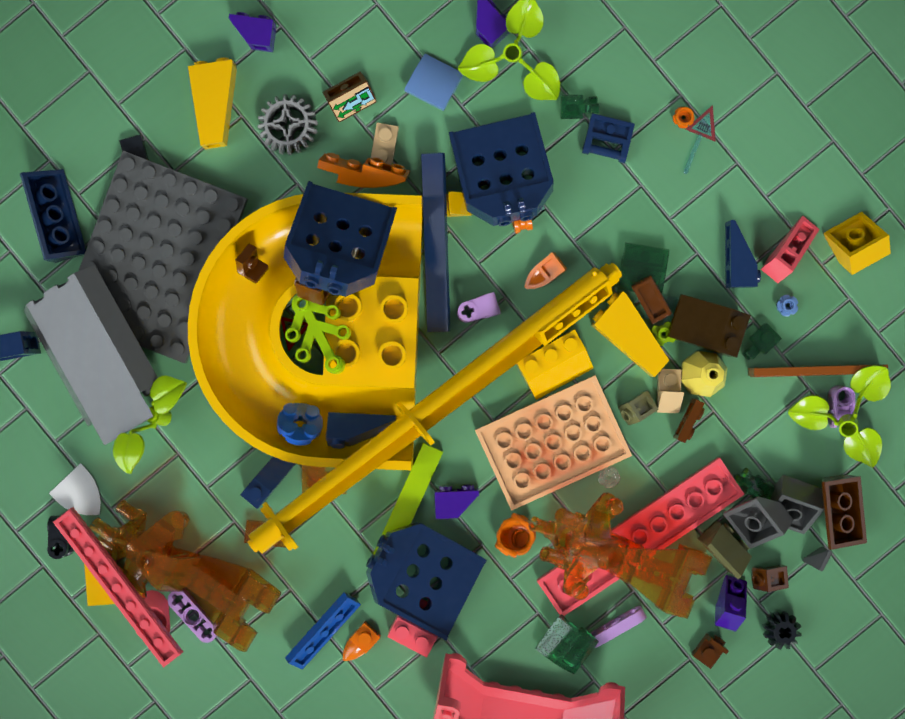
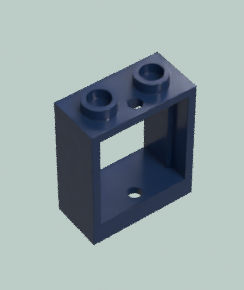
M18 331L0 335V361L41 354L36 332Z

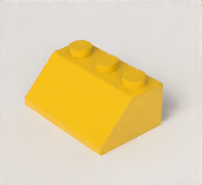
M571 330L551 341L546 346L533 351L516 364L536 400L593 369L588 353L575 330Z

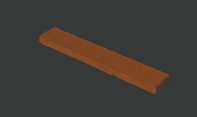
M874 364L888 368V364ZM872 365L748 368V376L849 375Z

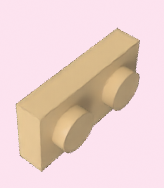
M383 123L376 124L371 158H380L384 163L393 165L399 130L398 126Z

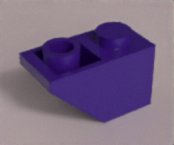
M477 0L476 35L485 45L493 49L510 33L506 27L507 16L503 13L501 15L495 9L496 5L492 0Z
M237 12L236 15L229 14V20L252 50L274 51L277 29L274 20L265 15H259L258 18L249 17V14Z
M472 484L461 485V489H452L451 485L439 486V490H435L436 519L458 518L479 496V488H474Z
M726 575L715 606V625L737 631L746 619L747 581Z

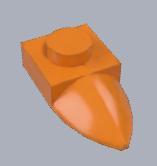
M555 252L549 254L530 271L525 282L526 289L543 287L567 270Z
M366 621L347 641L343 651V661L354 660L364 653L366 654L381 638V635Z

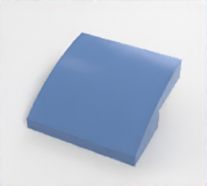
M424 54L404 91L444 111L452 95L455 93L463 74L451 66Z

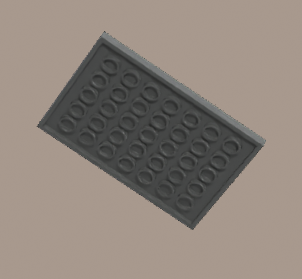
M122 151L79 271L93 265L96 266L141 347L182 363H187L190 356L188 316L193 289L208 256L219 241L241 221L248 199Z

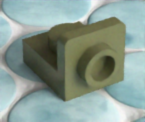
M648 390L618 407L623 420L628 425L641 422L659 410Z

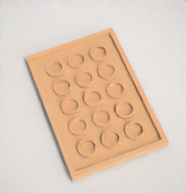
M596 375L475 429L511 511L632 456Z

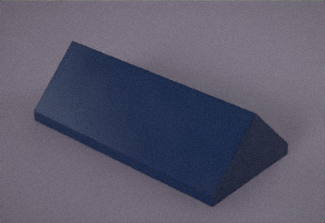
M64 169L21 172L20 177L43 259L57 263L84 255L86 248Z

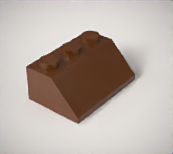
M836 475L824 477L822 489L828 549L833 550L867 543L861 476Z

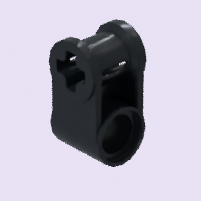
M50 516L47 523V552L53 559H61L74 552V549L53 523L60 516Z

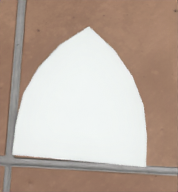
M80 463L49 494L68 510L74 507L78 514L100 515L101 501L98 487L91 474Z

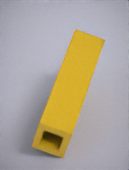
M226 57L218 58L216 62L211 63L198 61L194 65L188 66L200 145L205 150L225 147L228 142L237 67L232 59Z
M623 291L619 294L614 293L607 301L609 306L604 311L600 309L592 318L595 322L591 326L649 376L656 377L668 363L669 359L627 294Z

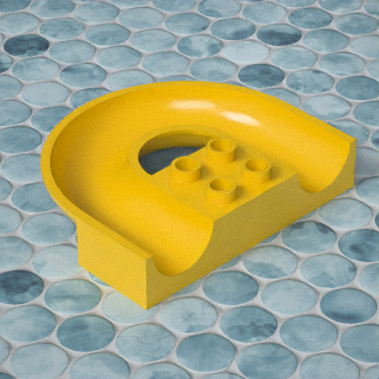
M346 193L389 207H397V211L375 284L346 297L329 294L326 299V306H337L341 314L336 320H332L325 315V323L336 326L345 325L351 330V336L346 340L325 332V337L334 354L342 357L345 361V369L340 374H332L326 370L325 356L323 375L303 370L289 358L281 342L280 322L287 304L297 294L296 287L294 286L296 277L284 259V249L303 194L277 200L248 215L219 241L208 256L199 273L189 306L188 345L191 362L202 392L213 410L236 435L251 446L270 456L295 464L337 467L372 438L350 447L345 446L342 449L328 446L326 440L328 412L396 415L397 420L403 415L396 406L398 401L408 410L416 405L423 229L422 196ZM249 243L257 248L258 259L269 267L258 283H253L237 272L235 259ZM335 308L330 310V316H334L336 314ZM345 328L340 331L341 336H345L347 333ZM336 360L331 361V368L337 366ZM305 403L318 407L323 419L320 436L312 440L310 444L302 446L293 445L285 441V437L277 431L278 415L283 410L285 404ZM302 421L294 422L298 424V427H302L305 424ZM414 441L376 469L411 471L413 467Z

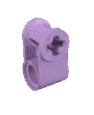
M495 292L463 302L457 311L459 320L464 323L501 314ZM464 307H467L468 310H473L470 318H467V315H462Z
M833 386L828 393V413L832 414L837 420L845 414L852 415L855 408V392L849 387ZM841 391H844L845 398L839 401L838 395ZM828 418L829 426L836 428L837 426L834 425V422Z

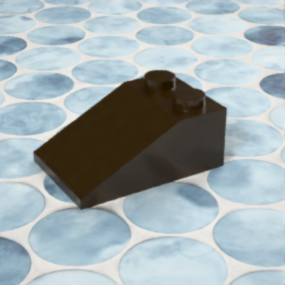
M680 294L667 337L724 356L737 358L751 315Z

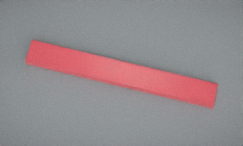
M70 508L53 521L164 668L181 655L183 650L75 508Z

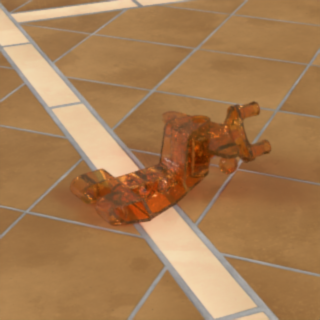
M608 492L603 493L586 514L580 512L573 513L564 508H559L555 514L556 522L552 520L545 521L535 516L530 519V521L535 522L537 525L529 523V530L543 534L554 546V549L548 546L543 547L539 554L540 560L555 564L557 568L565 570L563 591L577 600H583L589 595V588L586 585L589 581L588 576L597 568H600L632 585L661 611L688 619L695 599H693L694 596L685 592L692 574L706 575L713 558L706 553L679 544L678 549H644L643 545L611 532L610 520L623 511L624 505L619 498H615L613 494Z
M126 500L120 501L115 509L117 513L130 520L123 526L118 528L111 527L99 517L94 519L92 524L95 526L90 525L89 528L99 535L97 539L110 553L112 558L119 560L126 556L123 573L143 599L147 597L145 585L148 582L160 592H181L185 588L211 619L213 633L239 651L246 652L258 633L243 618L249 606L253 605L258 610L268 614L282 594L279 589L250 568L176 548L173 542L183 538L184 528L190 522L189 515L183 511L169 512L146 531L145 526L148 514L142 509H136Z

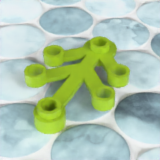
M296 295L292 300V309L295 312L291 328L285 332L286 339L293 343L299 341L301 338L300 328L304 317L308 323L302 346L295 353L296 359L303 363L310 360V351L315 338L326 358V370L332 374L342 373L345 369V361L342 357L334 354L323 332L346 340L351 336V330L345 325L336 326L318 321L313 313L325 314L328 318L336 320L340 317V309L335 305L322 306L305 300L306 305L300 308L299 303L305 299L299 298ZM335 308L336 314L334 316H330V310ZM345 328L347 333L345 336H341L340 331ZM295 331L296 337L291 339L290 333ZM305 351L307 354L306 358L301 359L300 354ZM333 360L337 361V366L335 368H331L330 363Z

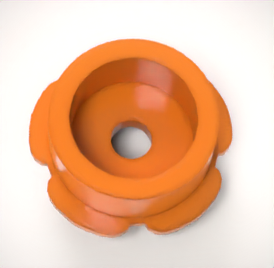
M679 107L675 110V115H673L674 124H677L682 129L692 125L695 119L694 113L689 107Z

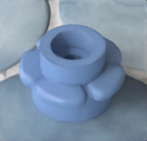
M783 295L777 302V310L783 316L793 315L798 311V300L794 296Z

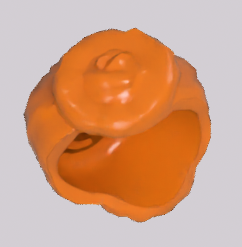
M512 513L510 518L503 520L496 533L497 542L495 543V548L499 549L504 555L513 558L529 552L536 539L533 522L523 515Z

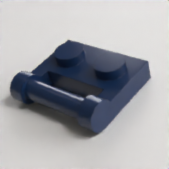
M592 113L582 153L587 155L592 153L617 159L618 162L625 164L635 124ZM594 138L622 145L621 151L593 145L592 140Z

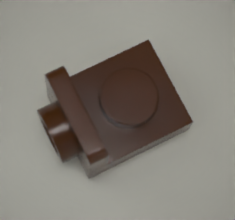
M250 243L235 259L237 272L253 283H258L269 269L266 263L258 259L257 248Z
M787 566L752 567L753 588L765 592L789 588Z
M706 633L692 652V656L711 669L722 653L727 654L729 650L724 646L726 642L715 634L712 637Z

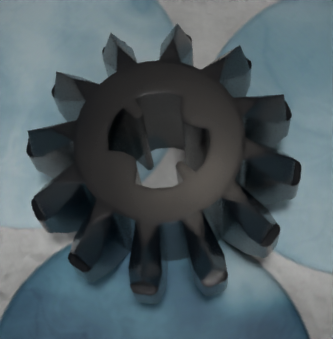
M776 611L774 612L773 619L770 616H766L769 624H762L763 628L767 630L763 633V636L768 638V643L771 646L775 645L777 649L781 650L783 646L786 649H790L791 642L795 645L798 644L795 637L802 636L797 631L801 628V624L796 622L797 618L794 615L789 616L786 611H783L780 615ZM780 628L785 629L783 633L779 631Z

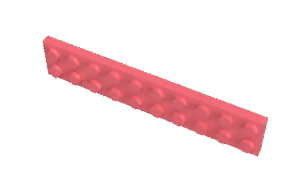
M717 457L536 580L562 618L745 494L721 458Z

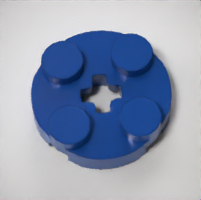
M287 403L278 415L277 431L290 444L308 445L312 440L320 436L323 419L318 407L314 405ZM302 421L305 424L302 427H298V424L294 422Z

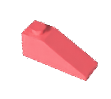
M801 216L768 257L761 270L775 282L779 283L794 271L820 229L804 216Z

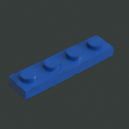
M344 592L285 657L287 662L303 670L361 605L360 602Z

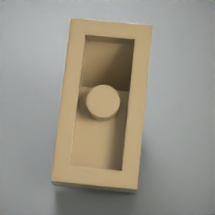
M662 369L658 373L657 407L659 410L656 412H680L684 392H681V369Z

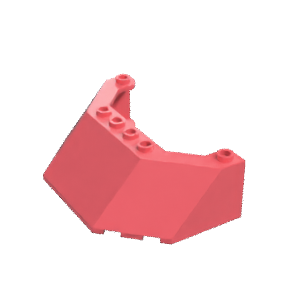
M446 653L433 719H624L625 687L619 686L614 682H608L600 687L598 693L568 698L562 694H547L541 690H525L519 686L509 687L500 685L498 682L482 681L466 669L467 661L462 655Z

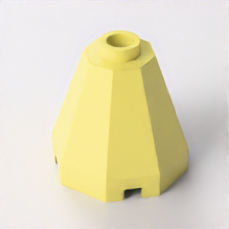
M696 351L682 362L681 382L690 394L711 397L725 386L727 367L716 353Z

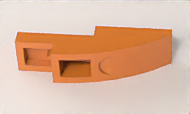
M324 153L319 159L317 166L319 169L338 174L337 183L362 188L396 185L405 182L410 175V170L405 169L404 166L399 164L390 165L384 163L380 158H368L362 165L354 159H342L335 153Z

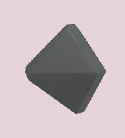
M820 547L804 557L803 562L823 571L832 555V551Z

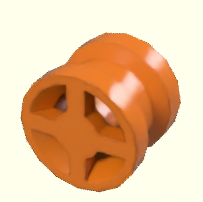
M532 220L512 222L515 234L520 233L524 229L528 231L533 230Z

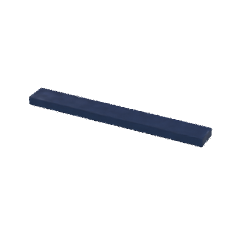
M445 153L421 154L427 332H450Z

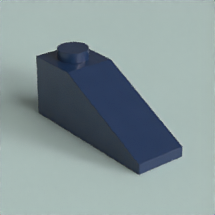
M735 220L725 222V288L758 287V283L761 280V272L758 270V264Z
M328 412L327 444L333 448L342 449L345 446L350 447L368 440L396 421V415Z
M272 457L240 495L258 509L296 464Z

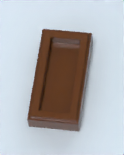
M651 275L631 285L652 324L672 314Z

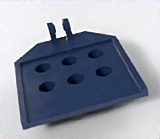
M535 112L478 127L449 132L468 212L492 226H507L517 220L529 221L539 214L553 192L554 181ZM523 151L527 154L524 156H520L517 153ZM502 156L505 159L502 161H498L495 158ZM477 161L483 162L481 166L474 165ZM526 175H531L533 178L530 180H526L523 177ZM504 180L511 181L509 185H504L501 182ZM483 185H487L490 187L487 190L480 189V187Z
M308 181L285 243L284 259L299 283L309 288H317L328 291L332 295L346 297L375 284L397 207L382 205Z
M413 523L388 531L386 535L383 534L377 543L379 548L376 554H372L366 564V567H368L366 574L374 602L447 641L448 635L487 560L421 523ZM421 544H424L426 552L424 555L419 556L417 549ZM443 557L448 559V565L445 568L440 566V561ZM414 564L416 571L412 576H408L407 568L409 565ZM433 577L438 579V585L435 588L430 587V580ZM403 584L405 586V593L397 596L396 589L399 585ZM423 597H427V606L420 608V600Z

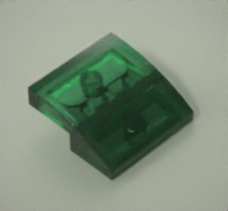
M625 242L621 261L622 277L619 278L618 289L634 292L631 285L651 275L662 294L669 249Z
M561 614L535 649L562 669L575 674L599 641L583 627L578 629Z

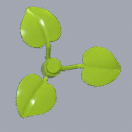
M519 0L508 12L506 18L507 30L512 34H518L514 43L505 46L501 56L495 58V52L490 46L478 44L469 49L458 66V70L471 80L487 82L498 75L499 68L496 62L502 59H506L511 63L519 62L531 72L526 75L523 82L527 95L536 100H557L560 94V79L555 68L549 63L540 62L533 69L522 59L523 51L518 45L522 35L532 38L539 34L543 28L544 17L536 0Z
M880 365L864 367L853 375L850 387L859 395L852 415L845 414L837 420L832 414L828 413L829 404L823 397L809 395L800 399L788 410L789 416L797 424L810 430L824 429L828 425V418H830L834 425L839 426L840 434L845 437L843 447L846 454L852 459L873 468L881 456L882 439L880 434L870 427L863 428L859 432L857 414L863 396L868 401L875 402L884 399L890 391L891 382L888 368Z
M166 375L160 376L154 381L150 389V396L153 399L151 402L152 407L149 408L153 417L147 420L150 424L131 429L129 434L120 433L113 445L114 459L124 472L132 474L134 467L144 453L145 442L143 437L136 432L150 428L155 429L157 425L167 426L172 418L170 410L181 397L187 382Z

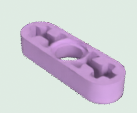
M176 588L169 594V606L200 641L205 643L212 642L219 633V627L191 594L184 588ZM175 594L183 596L182 602L176 603L174 601L176 599ZM188 603L191 604L184 611H182L184 605H187ZM191 609L198 611L199 619L196 621L190 620L188 618V611ZM204 619L205 622L198 628L196 625ZM205 628H212L211 635H204Z
M641 606L634 607L595 629L586 636V639L591 648H597L643 622L647 616Z

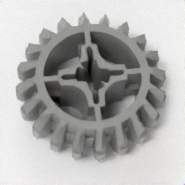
M284 94L283 101H280L278 96H275V104L268 101L267 104L270 108L261 109L266 115L258 116V119L264 122L258 125L259 130H264L259 135L261 138H266L264 143L266 146L271 145L272 151H276L279 148V153L283 155L287 149L288 154L292 155L295 148L297 153H301V145L307 149L309 146L306 141H314L310 134H317V130L313 128V126L318 125L317 120L313 119L316 114L314 111H310L312 108L310 104L304 105L305 100L303 98L297 102V97L292 95L289 101L288 96ZM290 109L301 112L305 120L293 118ZM282 110L281 117L273 120L274 116ZM289 119L291 125H289V129L287 132V129L283 125H287V121ZM304 127L302 134L294 140V133ZM276 129V131L283 132L286 141L276 139L271 130Z

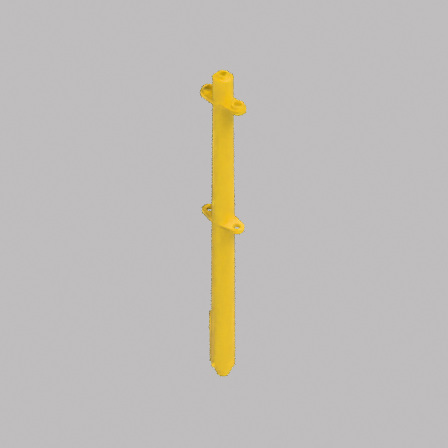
M606 263L600 269L592 268L410 410L398 401L396 406L403 414L401 417L275 514L270 505L264 502L260 510L268 520L248 535L250 540L247 543L255 553L260 551L263 554L280 540L289 551L292 549L296 550L299 546L290 535L291 531L418 437L422 436L430 446L435 442L427 430L542 344L546 346L613 294L611 287L618 283L619 278L622 277L620 269L614 263Z

